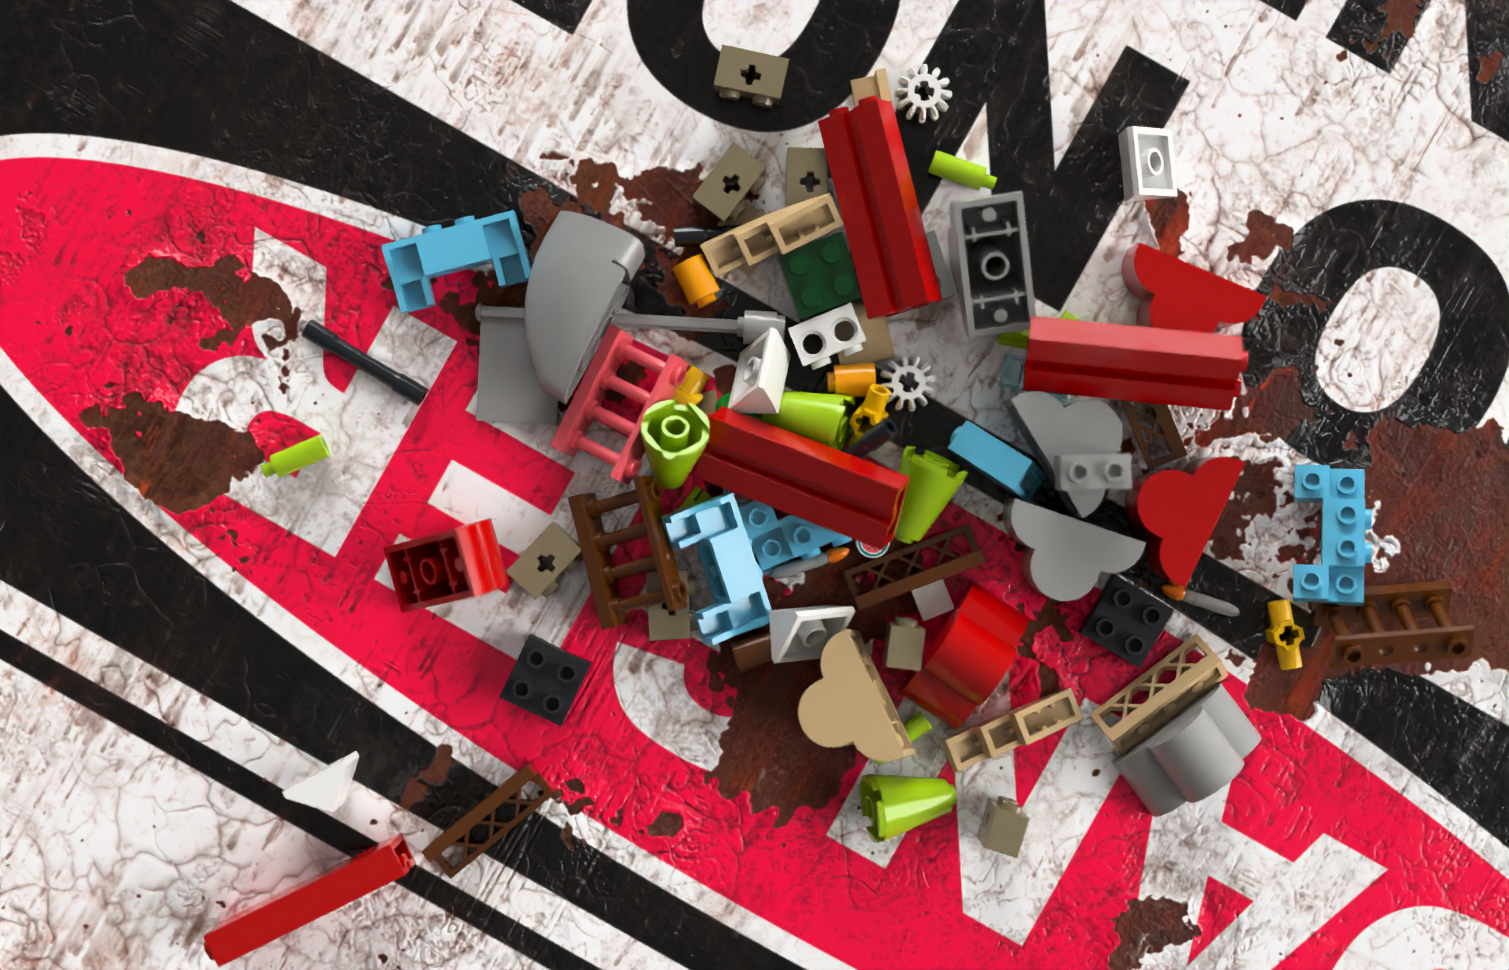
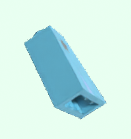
M968 420L965 421L963 426L957 427L951 435L948 449L955 456L1024 502L1030 503L1047 478L1032 460Z

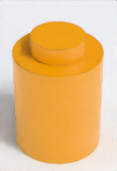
M703 254L693 256L672 268L690 305L697 303L698 307L702 308L717 300L715 294L720 291V288Z
M874 362L833 365V372H827L828 393L834 392L838 395L866 397L870 386L876 384Z

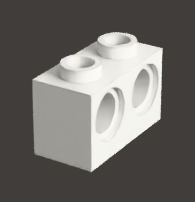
M852 303L788 328L802 365L807 366L811 364L813 370L831 363L829 356L842 351L843 356L846 357L863 350L861 343L867 341ZM844 321L850 322L854 327V335L848 341H840L835 335L836 326ZM816 334L823 341V347L817 354H810L804 348V341L809 335Z

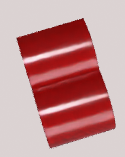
M1140 242L1127 249L1122 260L1121 272L1123 281L1128 290L1142 300L1137 311V326L1213 333L1215 329L1226 328L1251 319L1260 311L1267 297Z
M1232 457L1200 458L1188 464L1182 471L1152 470L1141 474L1132 482V489H1128L1125 496L1126 515L1138 531L1149 536L1146 547L1147 560L1152 571L1160 579L1172 585L1186 588L1246 464L1245 462Z
M491 518L383 548L401 613L477 597L509 584Z
M973 580L924 652L921 671L912 670L898 691L901 695L954 730L960 728L976 706H981L999 685L1015 657V647L1022 638L1030 620L1029 617Z

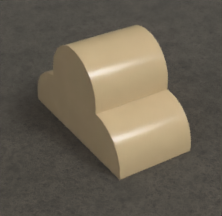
M844 629L838 632L826 643L821 655V671L824 678L809 686L800 700L798 716L804 733L813 742L824 747L855 745L863 755L880 762L901 760L915 755L914 747L860 631Z

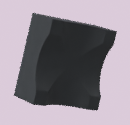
M1111 574L1099 598L1077 632L1140 668L1174 609L1119 576Z
M530 634L500 698L562 726L592 662Z

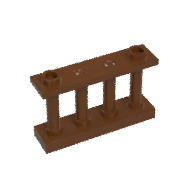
M653 475L634 477L635 490L602 500H597L595 493L578 494L568 497L602 630L628 623V612L665 602L668 612L688 607L686 601L688 596L687 588L680 579L674 552L670 547L661 517L664 516L660 502L661 489ZM640 503L644 523L610 533L604 531L601 519L602 513ZM648 536L653 556L618 566L613 564L610 554L611 546ZM657 569L662 589L626 599L621 596L618 585L619 579Z
M1448 580L1364 587L1363 606L1312 602L1311 620L1314 626L1332 625L1336 634L1334 636L1331 660L1333 668L1471 657L1475 635L1473 625L1454 627L1448 616L1452 595V587ZM1433 617L1439 628L1420 629L1414 618ZM1399 619L1404 628V631L1385 632L1380 621ZM1365 622L1370 633L1351 635L1346 623Z

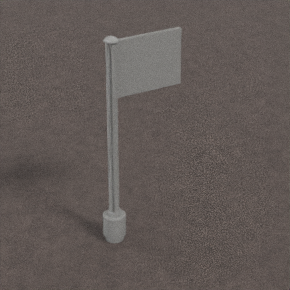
M482 302L479 303L475 308V318L481 323L476 421L557 425L559 400L547 395L543 391L534 370L526 341L525 308L483 306ZM745 310L744 317L738 316V320L618 313L612 325L630 328L737 333V337H743V344H751L771 327L778 330L784 342L786 316L777 315V312L754 310Z

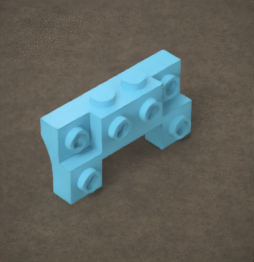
M511 210L475 220L474 216H466L456 219L454 221L455 226L443 229L440 224L428 226L422 229L421 235L381 245L400 312L406 314L437 305L430 279L489 263L494 264L501 288L527 282L532 268L526 247L524 246L516 212Z
M753 501L738 508L749 540L752 539V547L763 571L798 556H801L803 561L821 553L819 547L832 542L833 547H837L852 540V538L791 514L777 519L772 507L758 501Z
M1295 465L1294 502L1322 503L1321 565H1293V602L1363 606L1365 563H1371L1372 543H1365V530H1371L1372 509H1365V469H1330V465Z
M723 493L699 504L688 505L661 517L671 549H682L691 544H696L715 601L714 604L693 613L703 645H715L733 636L770 623L769 610H772L762 581L763 572L755 560L751 548L752 539L749 540L734 493Z

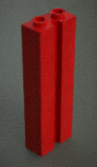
M870 96L859 100V106L854 107L851 111H849L848 107L836 108L828 112L829 117L818 121L868 320L884 319L943 300L892 101L879 100L878 96Z
M1031 316L1024 364L1023 390L1231 411L1234 397L1239 398L1241 394L1242 377H1239V374L1247 370L1248 351H1243L1242 336Z
M724 406L707 416L710 435L704 450L695 463L698 464L696 478L880 550H883L894 538L910 477Z
M402 833L221 921L203 936L205 940L204 949L210 960H215L219 968L405 876L416 861Z

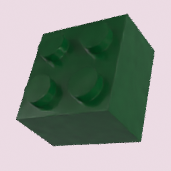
M842 232L798 247L784 255H777V261L799 322L822 315L848 303L863 300L856 270Z

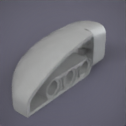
M563 210L559 211L545 235L532 265L525 296V330L531 361L543 391L547 395L566 404L596 353L609 324L613 323L627 298L629 286L622 282H631L645 258V252L642 242L630 233L599 219Z

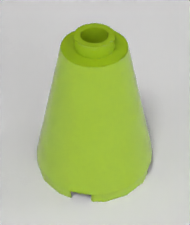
M783 391L779 413L761 414V420L842 451L851 429L849 423L852 415L848 414L849 405L855 407L856 402L854 397L848 395Z
M666 400L654 404L644 414L640 427L641 437L651 473L661 488L672 490L681 487L709 440V421L704 412L694 404L687 402V406L676 404V400Z
M906 446L902 454L899 473L910 477V481L894 535L896 539L908 544H912L913 540L920 541L963 484L968 474L966 470L957 472L960 465L931 451L925 450L923 456L916 454L915 450L917 447Z
M867 774L862 776L864 781H860L862 815L868 816L872 826H867L866 829L874 843L886 841L950 813L953 805L957 803L954 786L952 784L949 785L947 780L943 778Z

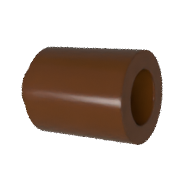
M769 629L730 641L740 674L774 663L771 658Z

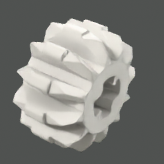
M922 64L919 75L913 67H910L907 71L909 78L905 76L898 78L897 82L903 88L895 89L894 96L904 99L896 107L898 110H903L906 107L909 108L906 119L910 120L914 113H918V121L920 124H923L926 119V113L935 121L939 117L937 109L943 112L947 111L949 106L943 100L950 99L952 91L943 89L950 82L948 78L937 80L941 71L939 68H935L932 75L927 74V64ZM920 87H924L925 92L931 94V96L928 95L926 101H922L921 96L915 94V92L918 93Z
M902 354L899 359L900 368L892 359L887 362L889 368L894 372L893 374L888 371L880 372L882 378L890 380L889 383L881 385L892 392L888 402L892 401L895 397L898 398L895 404L896 410L900 411L904 401H907L908 410L912 412L915 411L916 407L914 398L920 405L926 406L928 402L922 395V392L927 395L935 394L933 388L925 385L926 383L936 381V376H924L923 373L931 368L929 363H926L920 369L917 368L920 356L915 355L911 365H908L907 356ZM906 374L912 375V382L916 384L915 389L910 388L908 392L902 390L903 384L899 382V378H905Z

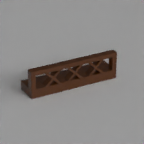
M1120 400L1148 470L1188 455L1168 405L1136 402L1132 410L1129 401ZM1140 403L1152 409L1155 421L1151 429L1137 423L1135 415ZM1157 425L1160 429L1161 434L1155 431ZM1141 430L1149 433L1146 441L1143 438ZM1153 435L1164 439L1169 451L1168 455L1156 460H1152L1148 450Z
M966 524L843 570L856 608L861 610L984 564L986 561L982 550L977 546L970 524ZM965 533L971 549L970 552L957 556L946 551L952 537ZM946 540L942 548L933 545ZM931 547L940 552L935 565L926 568L915 563L920 549ZM914 552L911 560L902 557ZM944 554L953 557L949 560L941 562ZM897 558L909 565L904 576L895 580L883 573L888 562ZM883 564L879 572L871 569L872 567ZM913 566L922 569L909 574ZM866 570L877 575L872 589L858 593L852 577L853 574ZM881 577L890 581L878 586Z
M529 761L428 844L421 853L429 863L435 860L451 879L554 795L555 791ZM532 778L544 791L536 800L521 799L522 787ZM517 791V798H509ZM503 802L516 804L515 817L510 821L495 820L496 808ZM520 804L529 805L520 812ZM491 813L490 820L484 819L488 814ZM476 824L490 825L489 838L484 843L469 841L470 829ZM494 826H503L494 834ZM465 834V839H464V841L458 840L460 837H462V836ZM451 845L464 846L463 860L454 867L441 854ZM475 847L476 849L468 855V848Z

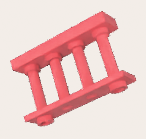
M609 324L550 446L572 457H575L577 451L582 450L614 466L610 477L629 485L631 480L639 473L641 459L645 453L640 432L644 414L654 404L672 399L677 387L686 378L689 363L673 353L670 354L667 362L653 357L632 346L631 342L634 336ZM626 358L660 375L651 393L617 377L616 373L622 360ZM612 389L645 405L636 424L602 407L601 403L608 390ZM596 419L629 436L621 455L587 438L586 433L593 420Z

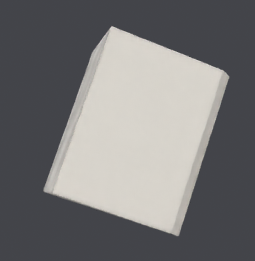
M1130 126L1118 135L1125 202L1177 197L1171 129Z
M771 327L740 352L728 404L729 409L740 413H779L791 355L777 329Z
M820 605L769 610L771 658L774 664L820 659L826 643L835 634L847 628L855 613L853 606Z
M357 751L296 782L282 792L284 797L328 812H334L346 802L359 760Z

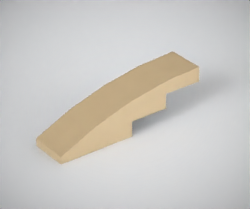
M827 193L752 220L700 244V247L715 277H718L744 263L751 266L779 251L784 255L843 225V221L831 194Z
M1066 688L973 725L942 739L941 742L952 770L959 772L984 759L995 758L1021 745H1029L1082 720L1083 716L1072 688Z

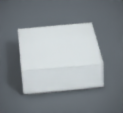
M943 579L911 591L923 621L955 609Z

